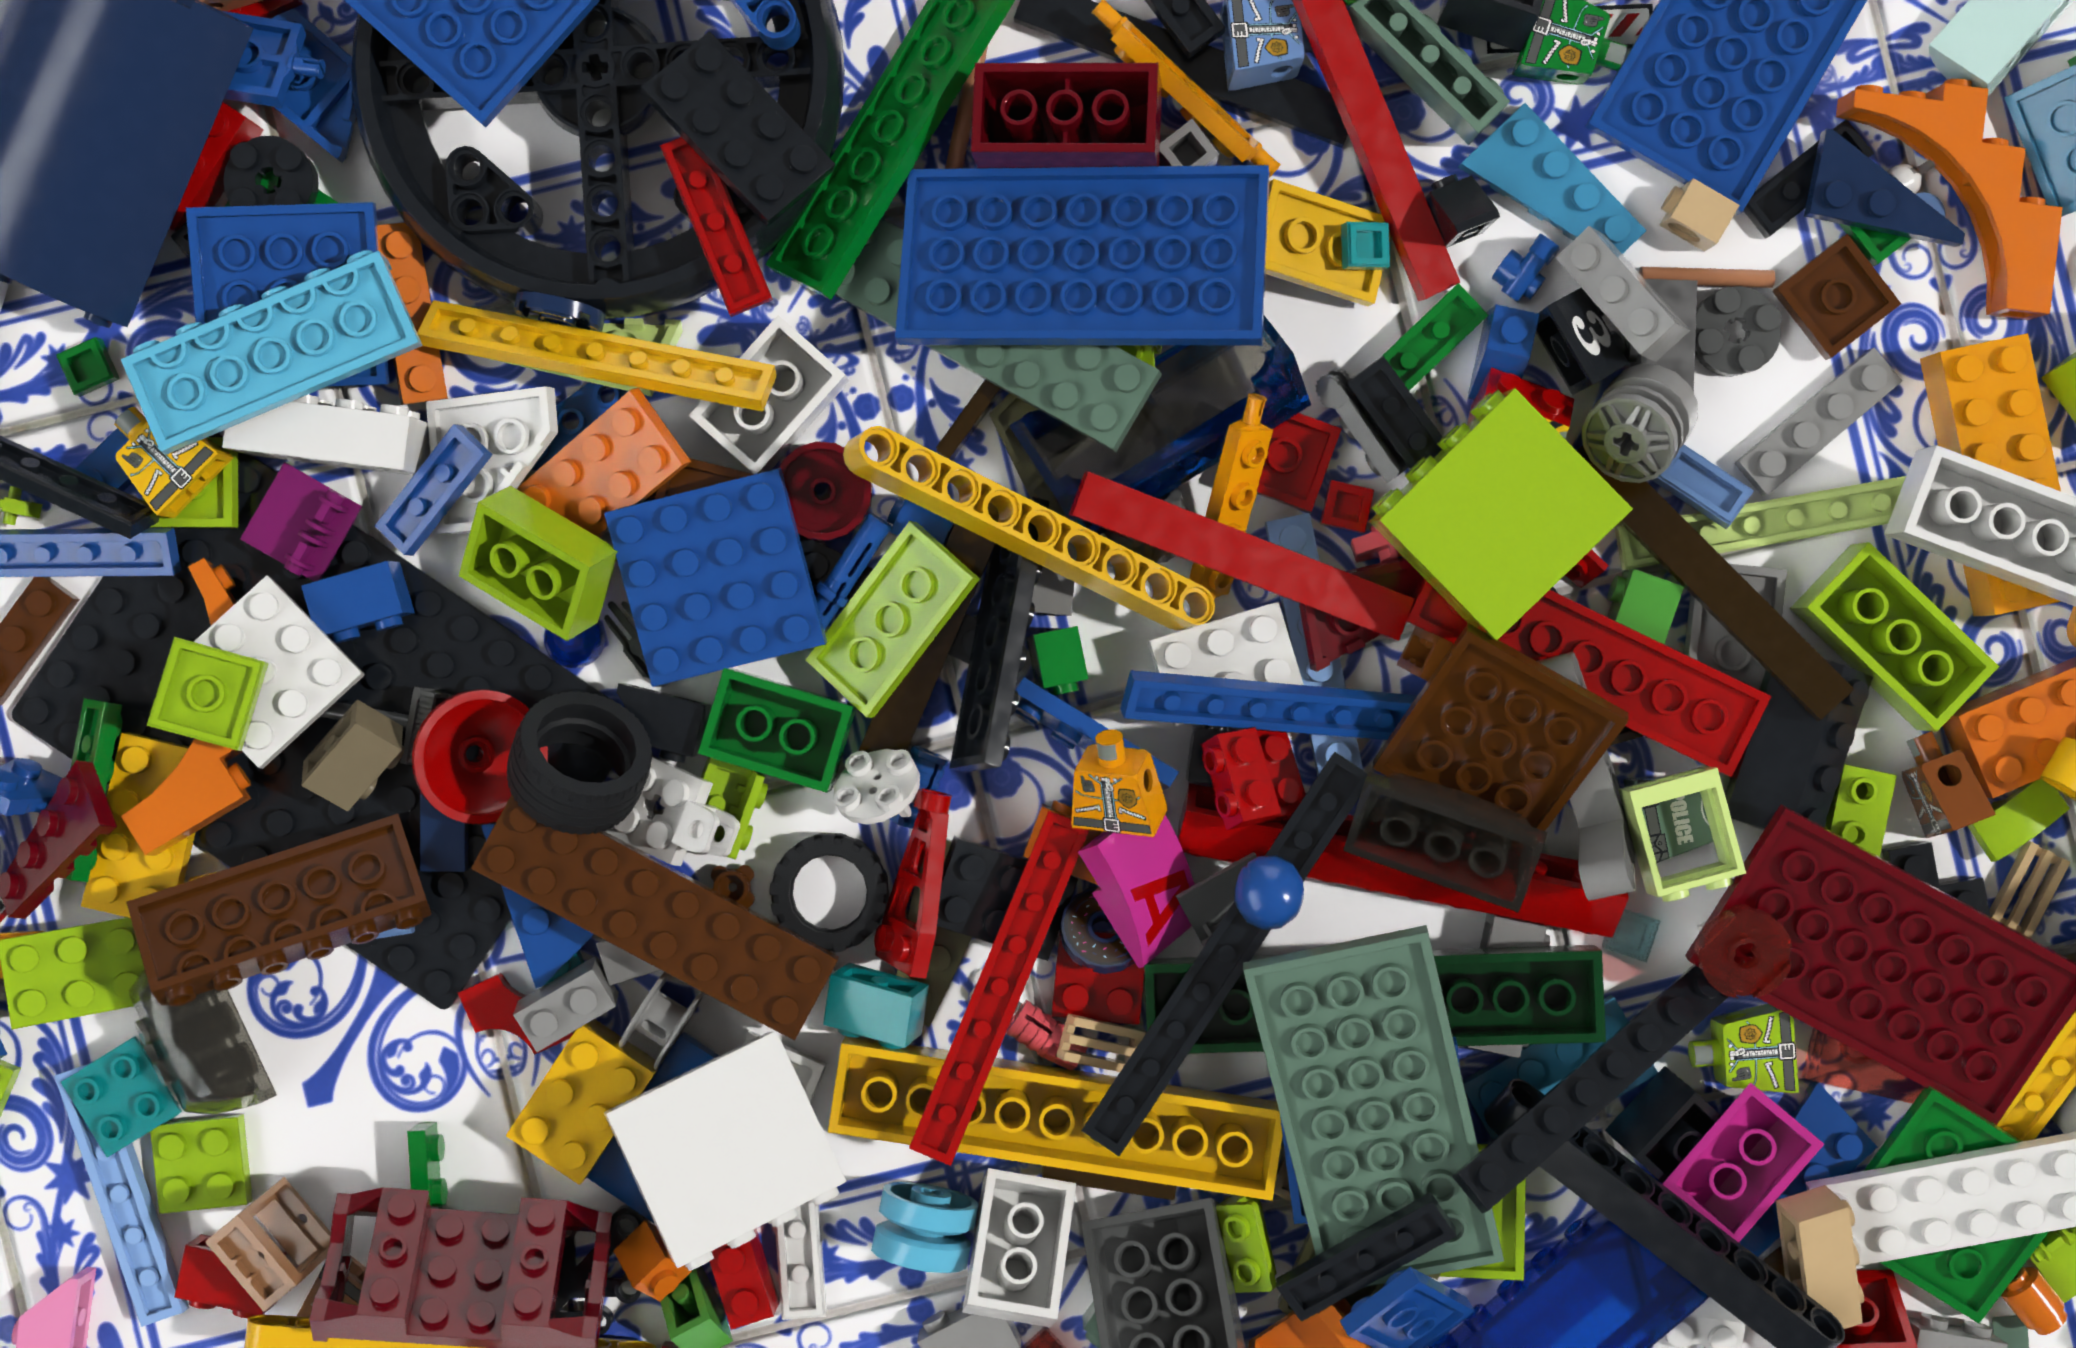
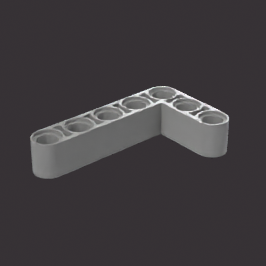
M1574 652L1537 660L1542 665L1587 689ZM1606 750L1569 799L1579 826V874L1588 901L1629 893L1636 889L1635 850L1618 791L1620 786L1608 750Z

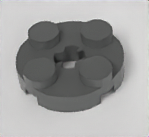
M1735 286L1720 289L1701 301L1697 306L1695 340L1697 355L1695 356L1706 369L1722 376L1733 377L1758 370L1770 361L1778 349L1781 339V311L1765 295L1752 288ZM1737 320L1742 324L1745 337L1744 339L1738 338L1737 343H1732L1729 341L1730 333L1724 330L1728 321L1730 324H1733Z

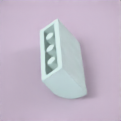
M1968 0L1929 44L1930 57L1937 69L1947 80L1972 81V87L1989 89V96L2074 0Z

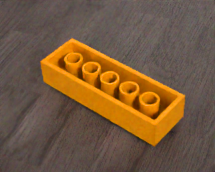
M2028 333L1941 351L1920 358L1938 446L2061 491ZM1963 565L1973 617L1995 616L2062 602Z

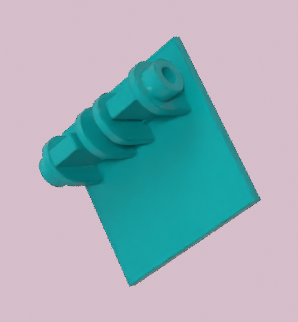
M136 1036L61 1081V1084L107 1158L182 1112L178 1101L171 1094L164 1078L160 1076L157 1067L154 1066L144 1050L145 1047Z

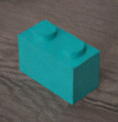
M848 962L830 975L823 1025L836 1028L840 1034L847 1037L864 1036L878 1040V1043L885 1048H906L922 1035L929 985Z

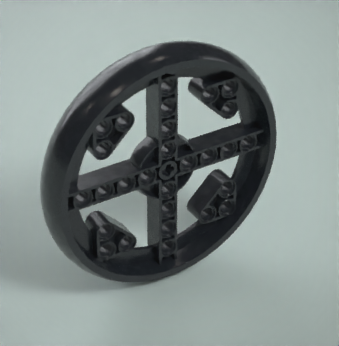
M600 0L507 104L540 103L546 114L558 126L571 134L579 136L587 253H579L551 248L524 238L533 235L540 229L544 216L542 208L526 191L479 150L470 146L458 147L449 154L446 160V168L444 167L432 143L423 110L463 107L431 78H429V85L426 90L421 93H413L412 89L415 80L427 75L362 16L357 15L351 64L353 102L359 132L369 162L386 196L404 223L425 247L449 268L476 286L515 303L517 292L528 291L550 294L597 308L606 314L605 319L635 317L665 311L695 301L719 289L694 227L669 240L634 250L627 135L643 126L656 111L641 95V86L698 40L658 43L654 34L643 22L619 9L618 0ZM788 0L796 12L801 29L799 40L793 47L778 51L766 45L759 36L718 39V41L733 56H740L744 59L742 66L763 88L779 87L777 103L830 158L843 106L845 77L843 40L837 10L833 0ZM782 15L773 17L775 33L785 30L790 19ZM597 20L606 22V28L599 36L590 37L586 35L587 28L592 22ZM784 53L789 57L786 66L782 69L771 70L766 67L769 57L773 54ZM647 61L654 64V69L647 78L638 79L633 76L636 66L640 63ZM603 65L608 72L601 73L602 79L595 81L591 73H597L596 67ZM556 67L564 68V76L561 81L553 85L545 83L548 71ZM601 109L612 110V117L609 123L601 127L593 126V116L597 111ZM605 153H613L615 155V162L609 170L604 172L596 171L595 163L599 156ZM470 162H479L480 172L474 179L463 180L462 175L465 166ZM726 184V186H727V188H728V191H729V193H730V196L732 197V195H733L734 192H733V191L729 188V186ZM676 186L673 197L675 206L686 220L691 222ZM817 186L768 227L747 206L736 208L757 261L773 249L794 225L812 198ZM608 197L617 198L618 206L616 211L610 216H599L598 207L601 201ZM527 203L528 213L522 221L511 222V209L516 204ZM474 206H482L483 217L477 224L467 225L465 218L468 210ZM612 241L619 242L621 246L619 256L613 261H602L601 250L604 245Z

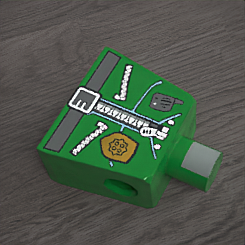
M1543 0L1540 16L1521 52L1518 53L1512 75L1581 85L1592 75L1595 65L1618 71L1624 60L1627 45L1604 38L1610 20V15L1606 11L1584 0Z

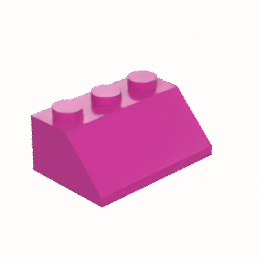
M1750 1082L1662 1185L1737 1242H1740L1823 1147L1824 1143Z

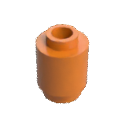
M2022 1267L2001 1294V1297L2028 1329L2035 1330L2039 1335L2053 1333L2067 1319L2064 1302L2034 1267Z

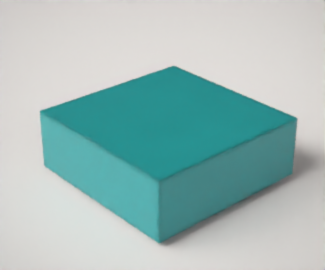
M1345 222L1341 225L1342 269L1385 270L1390 268L1389 223Z

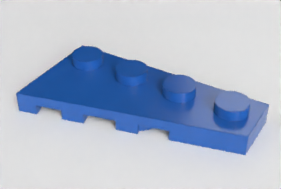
M1812 1079L1804 1091L1806 1096L1795 1112L1791 1111L1789 1115L1822 1141L1824 1145L1776 1200L1807 1191L1805 1182L1850 1174L1878 1148L1824 1087L1814 1079ZM1776 1201L1739 1242L1757 1257L1780 1238Z

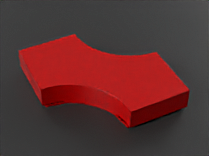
M502 973L457 993L475 1033L489 1029L511 1032L524 1040L534 1055L570 1039L575 1032H571L536 1052L513 1016L518 1000L527 995L514 989Z

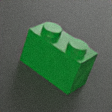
M1078 626L1026 637L1036 685L1043 689L1047 688L1048 692L1053 695L1078 691V681L1088 680Z

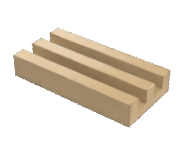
M2028 841L2025 843L1989 909L1990 917L2032 938L2071 862L2056 856L2055 853L2039 847L2034 842ZM2034 856L2039 857L2031 875L2020 890L2019 898L2008 919H2005L2003 915ZM2051 864V866H2050V868H2049V870H2048V872H2047V874H2046L2044 880L2042 881V879H2043V877H2044V875H2045V873H2046V871H2047L2049 865ZM2041 883V885H2040V887H2039V889H2038V891H2037V893H2036V895H2035V897H2034L2032 903L2030 904V902H2031V900H2032V898H2033V896H2034V894H2035V892H2036V890H2037L2039 884ZM2028 908V910H2027V912H2026V914H2025V916H2024V918H2023V920H2022V922H2021V924H2020V926H2019V923H2020V921H2021V919H2022V917H2023V915H2024L2026 909Z
M1068 1013L1056 1057L1068 1062L1120 1072L1146 1034V1031ZM1075 1027L1130 1038L1129 1044L1124 1045L1074 1034ZM1071 1044L1122 1054L1125 1055L1124 1061L1069 1049Z

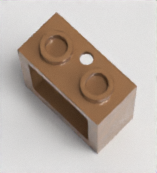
M283 1177L208 1238L205 1243L262 1311L265 1312L295 1288L326 1259L331 1232L288 1180ZM300 1214H304L307 1217V1222L300 1220ZM256 1215L258 1217V1219L263 1223V1225L268 1229V1231L273 1235V1237L278 1241V1243L283 1247V1249L294 1260V1262L297 1264L296 1267H294V1265L289 1261V1259L284 1255V1253L279 1249V1247L273 1242V1240L268 1236V1234L263 1230V1228L258 1224V1222L253 1218V1216Z

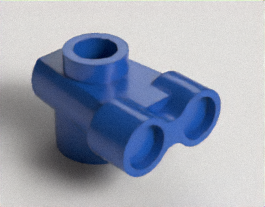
M1539 233L1525 257L1512 249L1498 266L1492 279L1503 286L1501 291L1518 303L1523 296L1531 300L1546 280V277L1540 274L1546 265L1548 266L1560 251V247Z

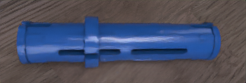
M871 512L867 513L866 519L845 548L825 582L819 581L815 587L817 591L815 597L824 631L840 607L844 608L850 601L847 597L870 563V560L889 531L893 529L889 523Z

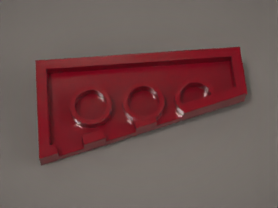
M1404 557L1345 571L1412 598H1416L1424 581V578ZM1299 603L1310 669L1315 672L1329 666L1331 661L1346 653L1351 654L1365 647V643L1380 636L1378 633Z
M78 760L74 762L66 777L59 781L56 793L46 809L39 813L36 825L26 841L19 845L17 855L9 868L1 874L0 898L3 900L8 918L26 919L53 892L54 880L56 878H66L75 870L73 861L79 855L88 856L97 847L96 838L100 834L109 835L117 827L93 762Z

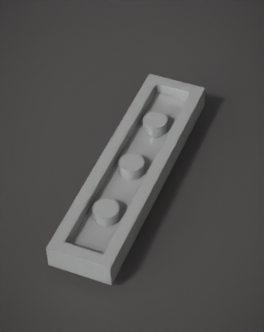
M1875 347L1868 349L1734 464L1762 497L1767 496L1903 380Z

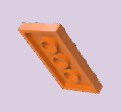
M636 388L629 390L525 480L517 490L600 538L609 531L604 512L644 502L686 467L691 460L642 391Z

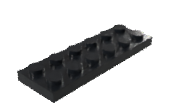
M1034 496L1028 498L1049 508L1050 501ZM1029 522V534L1032 539L1037 541L1038 531L1036 527L1031 522ZM998 544L995 545L987 564L949 769L962 772L1001 767L1002 761L1006 759L1009 753L1010 736L1007 733L1010 717L1015 713L1019 700L1018 691L1015 690L1018 672L1022 670L1027 656L1026 647L1023 646L1025 634L1035 612L1034 603L1031 602L1034 585L1040 579L1043 566Z

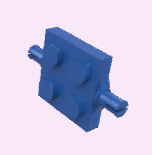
M222 11L253 28L224 99L282 108L289 85L297 74L323 79V74H325L326 64L323 59L300 57V52L306 38V32L301 23Z

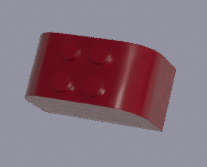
M975 63L971 153L977 168L1159 166L1162 83L1159 64Z

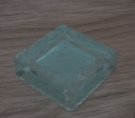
M1624 909L1613 938L1604 937L1601 947L1647 963L1661 921Z

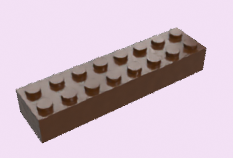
M513 794L471 867L472 870L794 1041L839 959L838 955L605 831L595 834L578 835L576 833H563L544 826V824L537 822L534 818L532 819L528 813L523 811V808L514 800Z

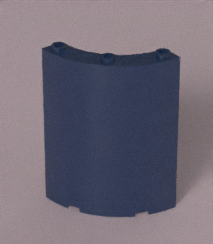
M0 0V281L11 284L15 280L58 301L85 311L84 318L97 325L110 328L112 323H116L128 328L251 36L252 27L199 0Z

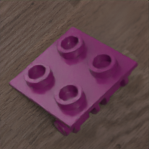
M284 462L240 540L285 565L284 568L299 576L302 574L314 582L319 581L363 506Z

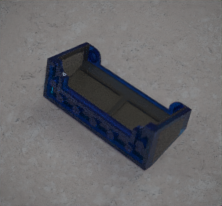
M1265 315L1263 321V346L1175 345L1155 357V368L1160 370L1162 375L1116 453L1041 410L1030 411L1021 419L1009 425L1024 454L1062 515L1100 535L1107 531V529L1069 515L1085 471L1159 499L1220 461L1229 425L1243 418L1249 393L1260 394L1267 398L1260 423L1271 429L1311 406L1293 351Z

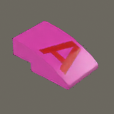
M1166 814L1154 837L1102 832L1078 851L1099 885L1092 892L1094 898L1138 968L1148 964L1192 927L1176 895L1187 890L1195 883L1181 844Z

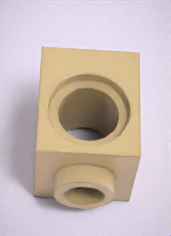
M1693 178L1681 188L1674 186L1661 206V210L1665 211L1666 214L1659 226L1705 252L1719 242L1740 205Z

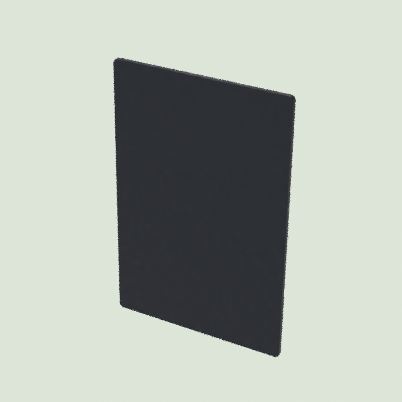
M216 433L209 437H223V435ZM238 452V528H174L181 571L174 576H103L12 711L13 720L72 759L84 698L122 705L121 716L123 723L121 732L115 740L112 755L114 762L121 733H133L189 747L194 738L146 726L174 637L194 642L211 626L204 598L188 566L202 558H206L214 567L222 564L236 587L230 590L236 602L267 575L310 617L301 586L314 581L302 574L299 576L284 568L285 565L240 540L278 472L256 457ZM352 524L321 580L384 561L400 562L415 612L414 614L401 617L403 621L401 626L383 631H376L375 625L359 629L361 637L336 644L365 674L336 702L353 704L358 699L374 709L409 715L414 687L442 690V693L451 695L477 689L494 690L516 698L529 709L547 696L569 691L590 692V694L595 693L611 699L354 524ZM319 717L263 769L258 768L244 752L228 761L229 764L233 765L237 762L250 780L251 786L247 787L246 791L251 799L196 831L194 843L231 868L399 814L432 914L423 918V921L415 926V932L374 939L364 944L349 943L346 946L439 1009L445 1010L450 1008L458 998L457 993L465 988L512 918L501 885L471 869L486 842L481 827L485 824H469L468 871H420V790L414 778L412 765L402 764L399 761L394 768H386L378 777L377 784L372 793L365 800L359 798L349 811L301 786L304 760L339 721L336 719ZM403 732V736H402V746H403V744H404V739H405V733H406V732ZM556 743L548 745V763L563 775L581 782L602 783L613 769L611 763L599 753L579 744ZM472 745L467 749L466 758L468 760H473L477 757L479 750L476 745Z

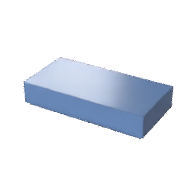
M1686 445L1679 449L1670 466L1657 478L1652 479V481L1724 529L1731 525L1754 492L1753 489Z

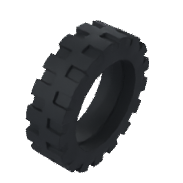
M820 833L808 837L789 849L775 867L769 888L773 916H776L781 926L828 951H833L834 953L845 951L847 948L861 944L876 930L881 922L889 900L887 872L883 868L878 855L857 838L854 839L843 833ZM826 855L842 857L854 864L863 875L867 889L865 906L859 916L848 925L835 929L820 928L805 920L798 911L793 896L794 882L801 868L812 859Z

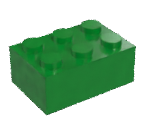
M724 668L698 754L828 793L833 788L857 708L847 702L735 668Z

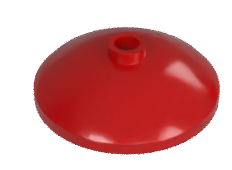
M487 689L461 692L437 705L421 724L412 750L414 778L425 799L440 813L459 822L468 824L497 822L512 795L507 781L509 752L516 731L529 708L510 695ZM472 745H476L479 750L477 757L473 760H468L466 758L467 749ZM548 746L541 747L540 751L548 762Z

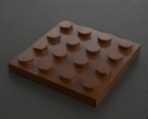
M1468 623L1374 758L1372 768L1528 854L1628 723V712L1499 640H1493L1487 633Z

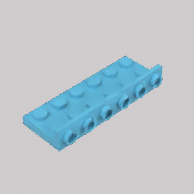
M370 250L355 253L346 260L347 264L331 271L328 268L315 270L304 277L305 282L291 288L280 286L270 289L261 295L262 300L246 307L243 304L227 307L219 312V318L205 324L195 322L182 326L175 332L177 336L163 342L153 340L142 343L132 350L134 354L120 359L160 452L166 455L423 346L390 272L392 267L389 260L379 250L374 253Z

